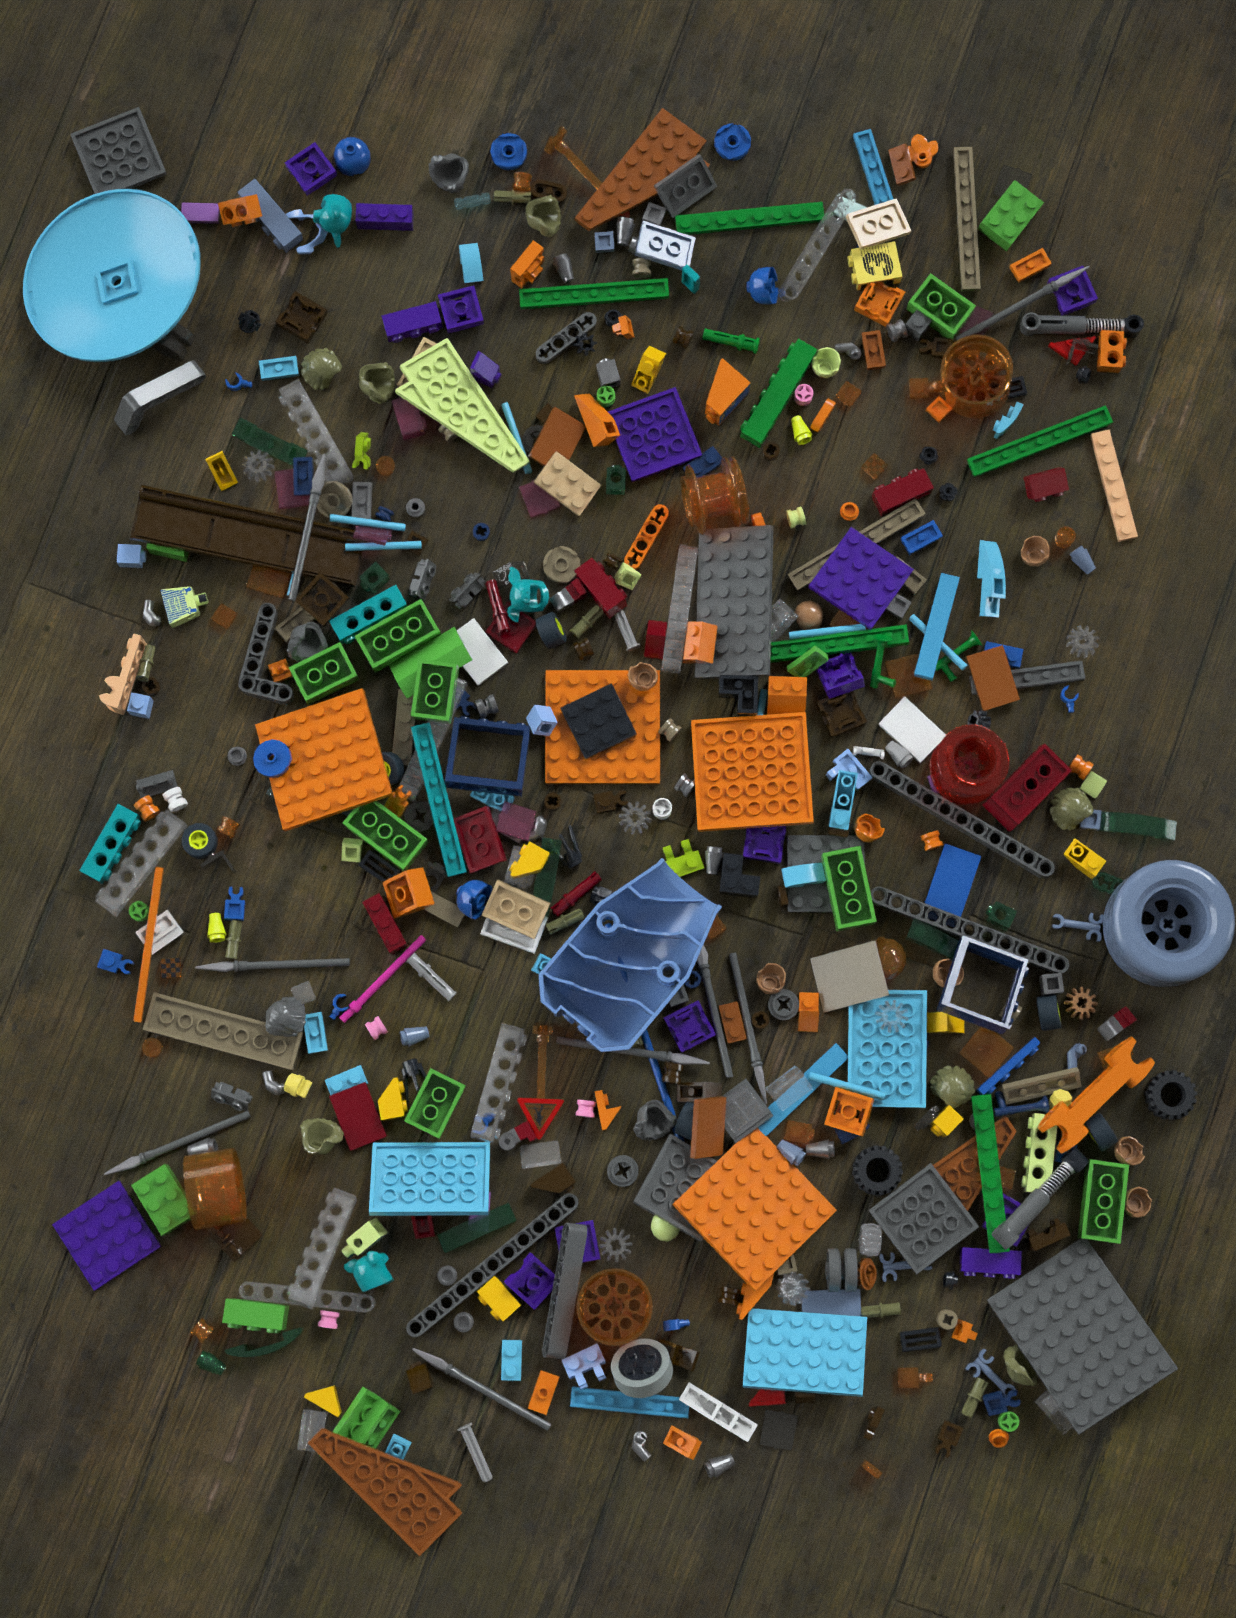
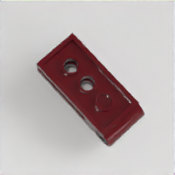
M1044 743L1001 784L982 806L1006 830L1011 832L1072 770ZM1041 766L1047 771L1045 776H1042L1039 772ZM1027 780L1032 781V790L1026 787Z

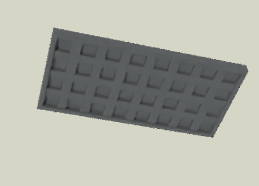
M772 525L699 530L697 622L717 625L713 663H695V678L697 679L719 678L720 675L770 676L773 570Z

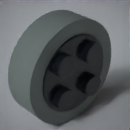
M637 1339L626 1343L618 1349L611 1362V1371L617 1388L623 1394L633 1398H646L659 1393L668 1385L672 1378L673 1366L664 1345L652 1339Z

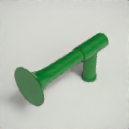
M971 630L969 639L953 650V652L959 656L972 646H982V644ZM945 655L938 660L935 671L937 672L942 669L950 682H952L957 676L954 675L947 665L952 660Z
M875 634L873 638L877 641V652L870 687L878 688L879 683L894 688L896 685L895 679L880 675L885 646L893 639L884 634Z

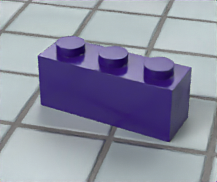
M356 203L357 229L413 231L414 212L412 205Z
M436 301L382 315L388 342L398 343L403 338H417L422 333H435L443 328Z
M960 1247L959 1271H964L966 1276H976V1272L984 1273V1277H996V1274H1003V1278L1015 1279V1275H1021L1022 1251L1010 1250V1252L990 1254L989 1249Z

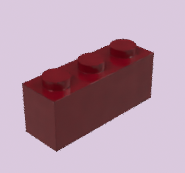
M916 468L908 472V476L903 478L899 476L891 480V483L886 486L884 484L874 488L871 497L880 515L883 516L915 498L920 499L932 493L934 487L925 469L918 470Z
M590 558L575 569L574 573L586 591L610 619L628 606L626 602L627 595L621 588L618 590L615 586L616 582L611 575L607 576L604 573L605 568L599 561L596 563L593 558Z
M380 893L362 902L391 955L408 946Z

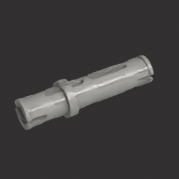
M416 953L407 960V963L419 973L418 975L420 977L423 976L448 1002L456 995L457 992L446 984L431 969V966L424 963Z

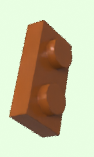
M902 144L889 149L897 185L901 186L916 180L908 145Z
M880 330L862 332L861 338L867 370L885 368L886 362Z
M738 1002L718 1006L727 1044L746 1040Z

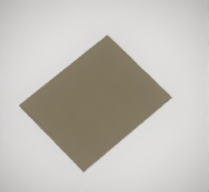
M876 940L810 958L823 1013L889 995Z

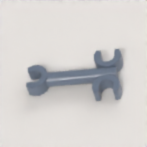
M1090 913L1088 916L1090 923L1064 919L1060 914L1053 915V918H1057L1060 921L1059 925H1052L1053 929H1059L1063 926L1090 930L1086 934V940H1090L1091 934L1097 936L1096 942L1101 940L1102 936L1099 931L1100 924L1103 922V914L1099 916V921H1095L1093 913Z
M890 1253L889 1261L884 1260L883 1254L879 1255V1260L883 1263V1282H886V1275L888 1273H891L893 1281H896L897 1274L894 1272L895 1270L912 1268L906 1261L893 1263L895 1259L893 1253ZM928 1266L924 1270H931L932 1266Z
M986 1349L980 1350L974 1362L968 1363L965 1367L966 1370L973 1366L976 1368V1372L973 1374L974 1378L978 1377L982 1371L1000 1388V1391H1003L1004 1395H1006V1388L1016 1390L1013 1385L1006 1384L986 1365L994 1359L993 1356H990L987 1360L983 1358V1354L987 1351Z

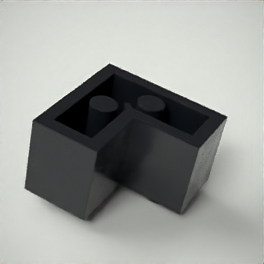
M719 676V698H738L737 717L757 715L758 676Z
M724 853L719 894L758 898L760 876L741 874L743 855Z

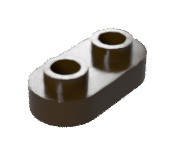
M536 180L531 185V194L535 199L552 195V197L557 199L558 204L565 202L567 199V189L562 184ZM542 189L543 192L538 193L537 190ZM560 193L561 196L555 197V194Z

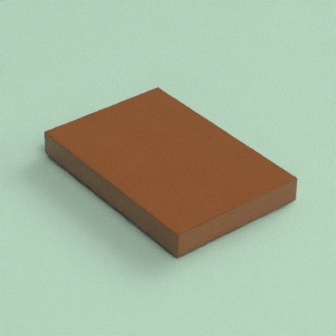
M553 407L528 457L545 466L557 451L569 460L586 426L560 409Z
M1003 645L966 656L982 711L1020 700Z
M718 1096L694 1099L690 1158L698 1159L723 1155L727 1097Z

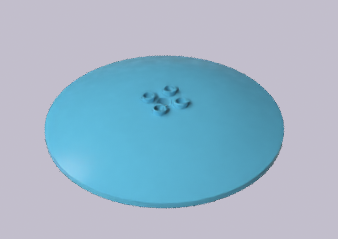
M115 189L93 194L76 202L60 213L45 228L28 258L23 279V297L31 324L42 339L53 349L82 361H115L144 351L161 340L174 328L187 311L194 297L200 275V250L196 235L185 216L173 204L150 192L135 189ZM121 279V283L114 286L115 281Z

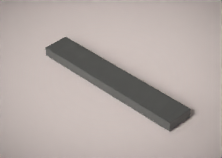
M1083 661L1011 670L1016 689L1085 680ZM970 675L969 680L971 686V693L972 695H977L972 676Z

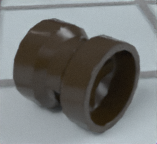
M665 1062L664 1069L666 1072L662 1076L661 1082L681 1085L680 1073L683 1072L684 1066Z

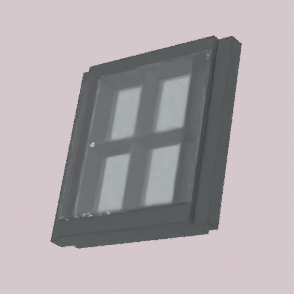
M744 1079L723 1095L727 1097L725 1130L735 1143L748 1136L774 1116L747 1079Z

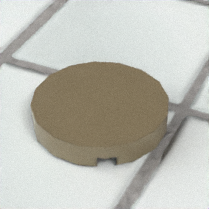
M328 481L324 483L321 489L317 509L328 518H330V514L345 516L352 506V494L342 483Z
M565 546L549 550L543 561L545 575L549 580L558 584H566L576 578L574 570L581 566L577 553Z

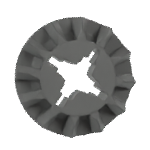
M782 989L780 992L770 996L768 1008L773 1017L779 1020H789L798 1012L799 1000L792 991ZM789 998L790 1000L787 1003L789 1008L787 1010L783 1008L778 1011L780 1003L777 999L784 1002Z
M617 1156L608 1165V1177L617 1186H629L637 1179L638 1165L629 1156ZM618 1163H620V1165L623 1166V1168L629 1166L631 1167L626 1172L627 1179L622 1174L615 1176V1174L619 1171Z

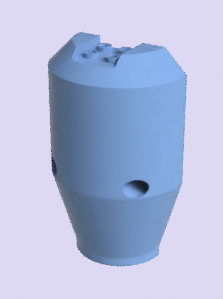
M661 858L657 864L600 901L539 973L541 1003L557 1018L563 1015L569 1023H576L578 1030L588 1037L586 1039L587 1042L598 1051L629 1050L689 978L716 914L722 906L712 903L682 880L667 865L665 860ZM611 920L614 924L612 927L606 928L603 926V922ZM618 956L621 957L624 965L618 964ZM667 970L674 971L673 976L669 978L665 977L663 973ZM621 971L627 972V983L624 981Z

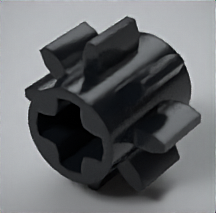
M253 310L241 312L237 318L239 320V328L245 333H253L254 330L258 331L262 325L259 323L260 316Z
M583 332L582 337H575L578 341L573 346H577V354L584 351V355L588 356L589 350L595 352L593 346L597 342H594L592 339L594 335L587 337L586 332ZM587 340L588 347L583 348L584 343L582 341Z
M974 710L973 714L968 716L967 726L972 727L971 732L984 734L985 730L990 728L991 717L986 716L987 711Z

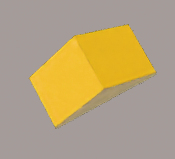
M223 451L205 459L221 491L238 483Z
M943 1012L927 1013V1033H964V1020Z
M335 1385L308 1392L304 1396V1398L337 1417L342 1413Z

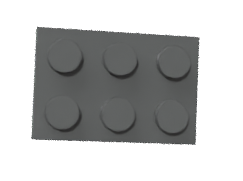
M699 154L654 185L667 212L672 218L717 187L706 163Z

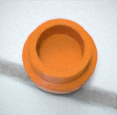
M847 502L841 506L840 515L844 520L853 521L858 517L859 508L856 504Z
M1002 1429L993 1430L989 1434V1441L997 1448L1004 1447L1009 1440L1008 1433Z

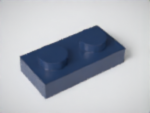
M712 446L702 453L701 457L695 458L684 466L683 471L695 484L723 464L724 460Z
M312 457L293 458L294 496H310L312 479L314 477Z

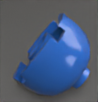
M347 137L336 145L334 162L337 169L345 175L362 174L370 165V151L366 143L361 139Z
M774 267L759 268L750 276L746 288L755 302L764 305H771L777 302L778 288H775V282L778 281V277Z
M470 880L463 886H460L456 892V902L460 912L471 919L479 918L485 909L484 904L487 899L489 900L492 893V886L480 880Z

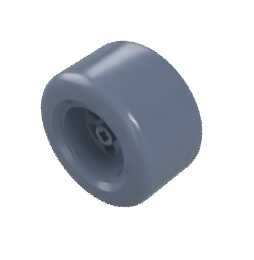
M1179 860L1154 862L1127 877L1111 894L1103 915L1104 940L1116 964L1137 981L1158 987L1182 985L1210 972L1221 962L1229 950L1235 929L1233 906L1222 884L1211 873L1200 866ZM1167 900V911L1159 912L1155 902ZM1177 905H1182L1188 912L1186 917L1181 919L1176 917L1174 911ZM1145 911L1154 916V921L1151 925L1141 923L1142 915ZM1168 921V928L1165 929L1163 925ZM1181 925H1189L1191 927L1189 938H1184L1179 934L1178 931ZM1154 931L1159 937L1156 944L1153 945L1145 934ZM1167 938H1174L1178 948L1166 950L1165 940Z

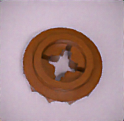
M862 1258L857 1264L858 1285L863 1290H870L876 1281V1267L870 1258Z

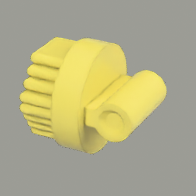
M291 1073L285 1082L284 1091L294 1097L306 1098L312 1082L305 1080L304 1076Z
M1062 1089L1053 1091L1049 1099V1111L1060 1101L1069 1106L1072 1100L1070 1093Z

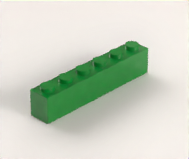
M799 338L796 343H791L787 350L789 353L787 358H782L777 367L779 371L777 374L773 373L768 383L770 386L767 390L763 389L759 396L761 401L758 405L752 407L749 413L751 415L750 419L743 422L740 428L742 431L741 438L761 448L810 367L818 349Z

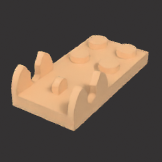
M133 634V637L129 638L127 655L121 661V667L123 668L120 677L109 676L104 680L111 687V693L99 695L100 700L111 711L121 715L125 714L139 670V660L142 659L145 646L147 645L141 635Z

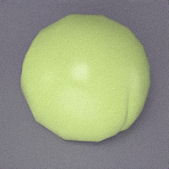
M828 347L819 349L812 359L813 372L823 378L836 375L841 364L839 353L835 349Z
M654 1215L651 1222L653 1235L660 1241H671L676 1238L680 1230Z

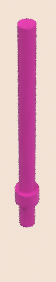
M420 935L356 1001L353 1000L349 1004L350 1007L339 1018L345 1023L355 1012L358 1013L362 1009L361 1006L406 962L426 939Z

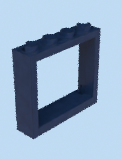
M465 716L454 717L445 787L522 797L530 740V726L524 723L508 724L506 721L491 722L483 718L474 720ZM459 729L523 736L517 782L453 775Z
M963 935L957 944L937 1010L1003 1035L1007 1029L1010 1030L1014 1020L1011 1016L1012 1012H1016L1019 1004L1016 1001L1017 996L1021 995L1024 984L1021 983L1028 974V959ZM966 951L1016 969L1001 1022L950 1003Z

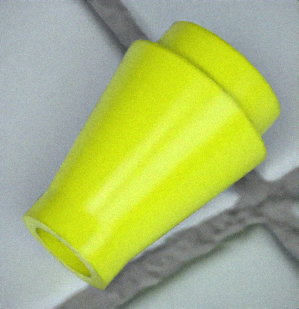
M801 416L793 417L791 423L795 442L798 445L809 443L812 440L811 431Z
M209 914L207 934L209 941L212 943L225 941L226 932L221 914Z

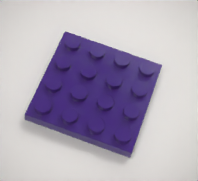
M676 387L608 411L614 418L620 436L615 441L631 482L693 461L695 458L702 456Z
M851 527L808 588L871 630L914 569Z
M117 1181L52 1224L94 1291L162 1247L121 1181Z

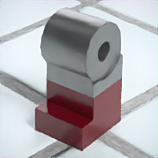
M577 578L570 585L562 589V591L553 595L549 601L555 610L560 613L587 597V591Z
M1125 1006L1108 1018L1097 1030L1108 1041L1137 1019Z
M526 1121L501 1135L499 1145L504 1150H512L522 1140L528 1138L529 1142H532L537 1137L529 1122Z

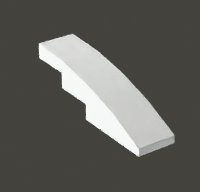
M688 1383L679 1398L686 1405L747 1442L758 1424L691 1383Z

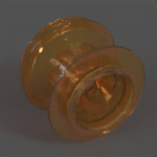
M732 456L729 460L727 457H722L721 472L696 477L691 465L686 466L685 476L680 478V486L685 512L691 527L696 526L699 533L705 535L706 520L731 515L737 527H740L742 522L743 524H748L749 506L742 473L735 457Z

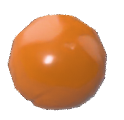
M870 814L859 816L854 824V832L863 842L870 843L882 837L885 828L880 826V819L874 818Z

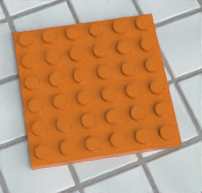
M546 670V706L551 707L558 723L550 736H545V784H660V733H658L660 729V670H656L658 674L656 685L647 691H638L630 684L628 678L629 670ZM612 683L637 735L585 760L560 708Z
M363 688L255 724L260 744L272 739L279 740L286 744L291 751L292 762L287 772L280 777L269 778L284 831L393 795ZM274 755L269 757L270 761L274 759Z
M806 712L691 720L698 832L814 824Z
M758 1128L732 1146L672 1204L753 1291H756L837 1211Z

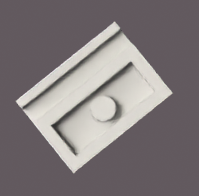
M168 910L157 917L152 955L184 933ZM147 924L135 932L143 944L145 943Z

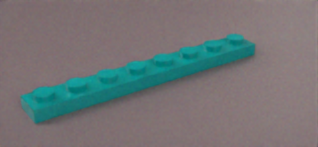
M430 722L410 727L447 877L465 873L466 868Z

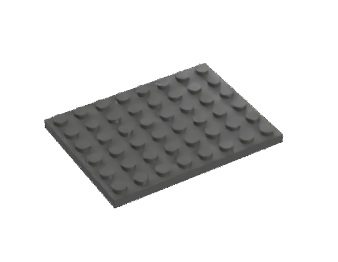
M1079 1239L987 1299L994 1313L1078 1435L1178 1370L1175 1363L1087 1239Z

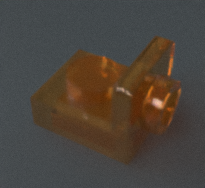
M788 1120L784 1140L808 1144L809 1140L813 1141L815 1129H811L812 1124Z

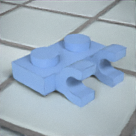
M849 749L833 760L836 766L825 775L831 781L838 775L839 770L858 773L855 788L857 791L873 778Z
M598 1344L562 1359L569 1379L575 1377L581 1390L588 1387L583 1373L594 1369L599 1381L606 1379L601 1367L606 1362Z

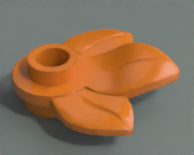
M916 134L912 138L911 146H908L911 161L919 168H927L932 162V157L938 152L937 141L927 142L924 136Z

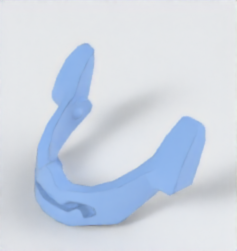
M300 209L286 214L288 218L299 219V221L313 218V214H303ZM316 223V226L319 228L318 235L310 243L298 247L297 253H312L314 246L324 242L328 232L320 224Z

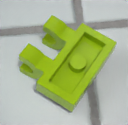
M361 432L356 436L355 460L353 461L352 468H357L360 465V461L364 463L363 469H368L371 466V459L366 455V452L371 447V438H368V433Z
M689 839L680 842L685 855L674 858L670 845L663 847L667 860L665 862L679 877L704 869L699 851L692 852Z

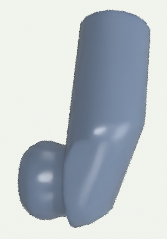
M1075 1044L1067 1052L1068 1069L1077 1067V1059L1086 1053L1087 1048L1084 1044Z

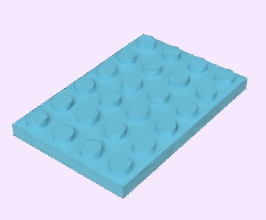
M888 990V996L849 1006L848 1082L886 1093L884 1100L870 1097L875 1099L872 1107L926 1108L927 991Z
M490 1142L373 1143L369 1216L488 1215Z
M752 1308L748 1312L743 1388L863 1397L867 1317Z

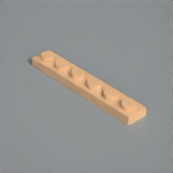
M1110 430L1092 433L1090 437L1118 542L1135 539L1138 535Z

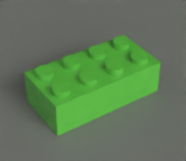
M422 599L355 635V638L373 671L376 673L438 637L441 633Z
M378 801L354 808L343 822L347 829L402 871H406L429 843L423 835Z
M861 846L822 853L821 860L836 931L875 924L877 921Z
M1089 1159L1088 1164L1085 1166L1078 1229L1079 1239L1121 1244L1129 1165Z

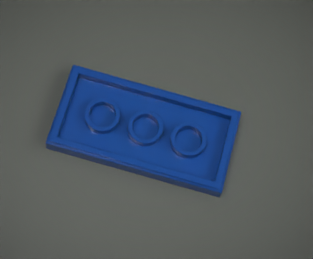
M944 844L924 903L961 917L981 856ZM932 911L928 913V919L936 921V914ZM948 918L946 926L954 928L955 922Z

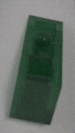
M917 919L912 921L905 936L906 940L952 960L959 940Z

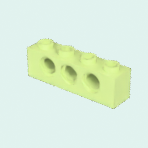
M1034 1113L1028 1119V1129L1031 1130L1030 1137L1027 1136L1026 1138L1028 1156L1024 1157L1023 1167L1026 1168V1175L1022 1176L1021 1187H1024V1192L1032 1193L1035 1188L1039 1189L1053 1171L1057 1126L1055 1125L1045 1131V1139L1040 1140L1037 1137V1131L1039 1130L1037 1127L1045 1114ZM1037 1148L1042 1149L1044 1152L1042 1159L1035 1157L1034 1152ZM1034 1168H1039L1042 1172L1039 1179L1034 1178L1032 1175Z

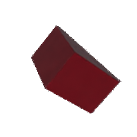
M648 621L645 658L663 660L667 622Z
M432 1215L411 1216L415 1239L435 1236Z

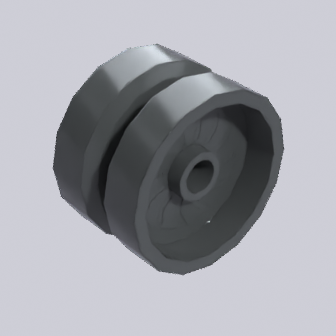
M838 1248L827 1249L825 1275L828 1292H839L841 1280H843V1288L846 1292L857 1291V1254L855 1248H845L842 1261Z

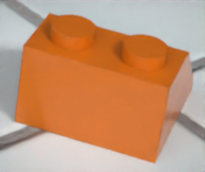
M688 622L682 663H713L717 625L706 622Z
M768 677L767 715L805 712L807 677Z
M423 867L406 870L383 882L393 918L408 915L435 904Z

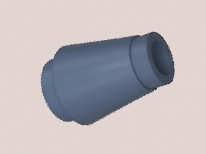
M1082 545L1069 554L1072 557L1071 560L1086 574H1089L1096 568L1087 549H1084Z
M427 1026L404 1028L403 1031L399 1032L403 1046L408 1045L410 1047L429 1038Z
M783 1139L777 1146L780 1153L792 1165L799 1166L806 1156V1153L803 1152L804 1149Z

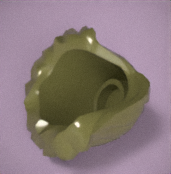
M548 195L528 202L526 206L528 225L532 229L540 231L543 236L552 237L555 235L561 225V212L557 199L552 197V195Z
M328 348L315 349V351L309 352V355L303 358L301 375L304 377L306 384H310L314 390L319 388L323 390L329 387L334 375L341 371L342 365L332 350L329 351Z
M387 362L362 366L359 370V388L364 394L370 396L372 401L378 404L386 403L391 398L395 388L393 368Z
M1079 788L1060 790V793L1053 796L1054 799L1051 800L1052 807L1049 809L1053 821L1062 830L1068 829L1070 831L1072 829L1075 830L1094 811L1091 802L1086 797V793L1080 791Z
M950 1065L943 1067L930 1080L932 1094L941 1098L947 1106L950 1105L952 1108L965 1104L968 1100H971V1096L975 1093L974 1081L971 1080L970 1074H967L964 1068L960 1069L957 1065L953 1068Z
M324 1118L307 1119L300 1125L304 1150L313 1155L328 1154L335 1144L342 1141L344 1135L337 1123Z
M1017 1345L1008 1347L1004 1351L1003 1357L1011 1380L1026 1386L1037 1385L1038 1375Z

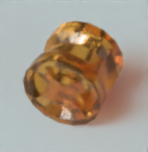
M526 172L514 173L515 183L512 185V189L518 192H530L531 186L529 183L532 181V175Z
M1067 526L1060 528L1055 535L1056 545L1060 548L1070 547L1076 538L1075 531Z
M223 816L221 819L222 823L216 830L228 837L234 838V831L239 828L240 824Z
M202 1318L194 1326L190 1334L197 1336L199 1342L203 1343L215 1328L207 1325L206 1320Z

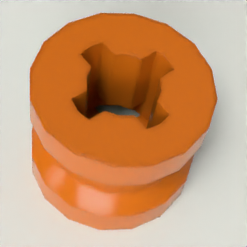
M938 830L920 836L921 840L925 843V851L943 846V842L939 839L940 833Z

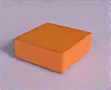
M938 396L926 408V411L940 423L953 408Z

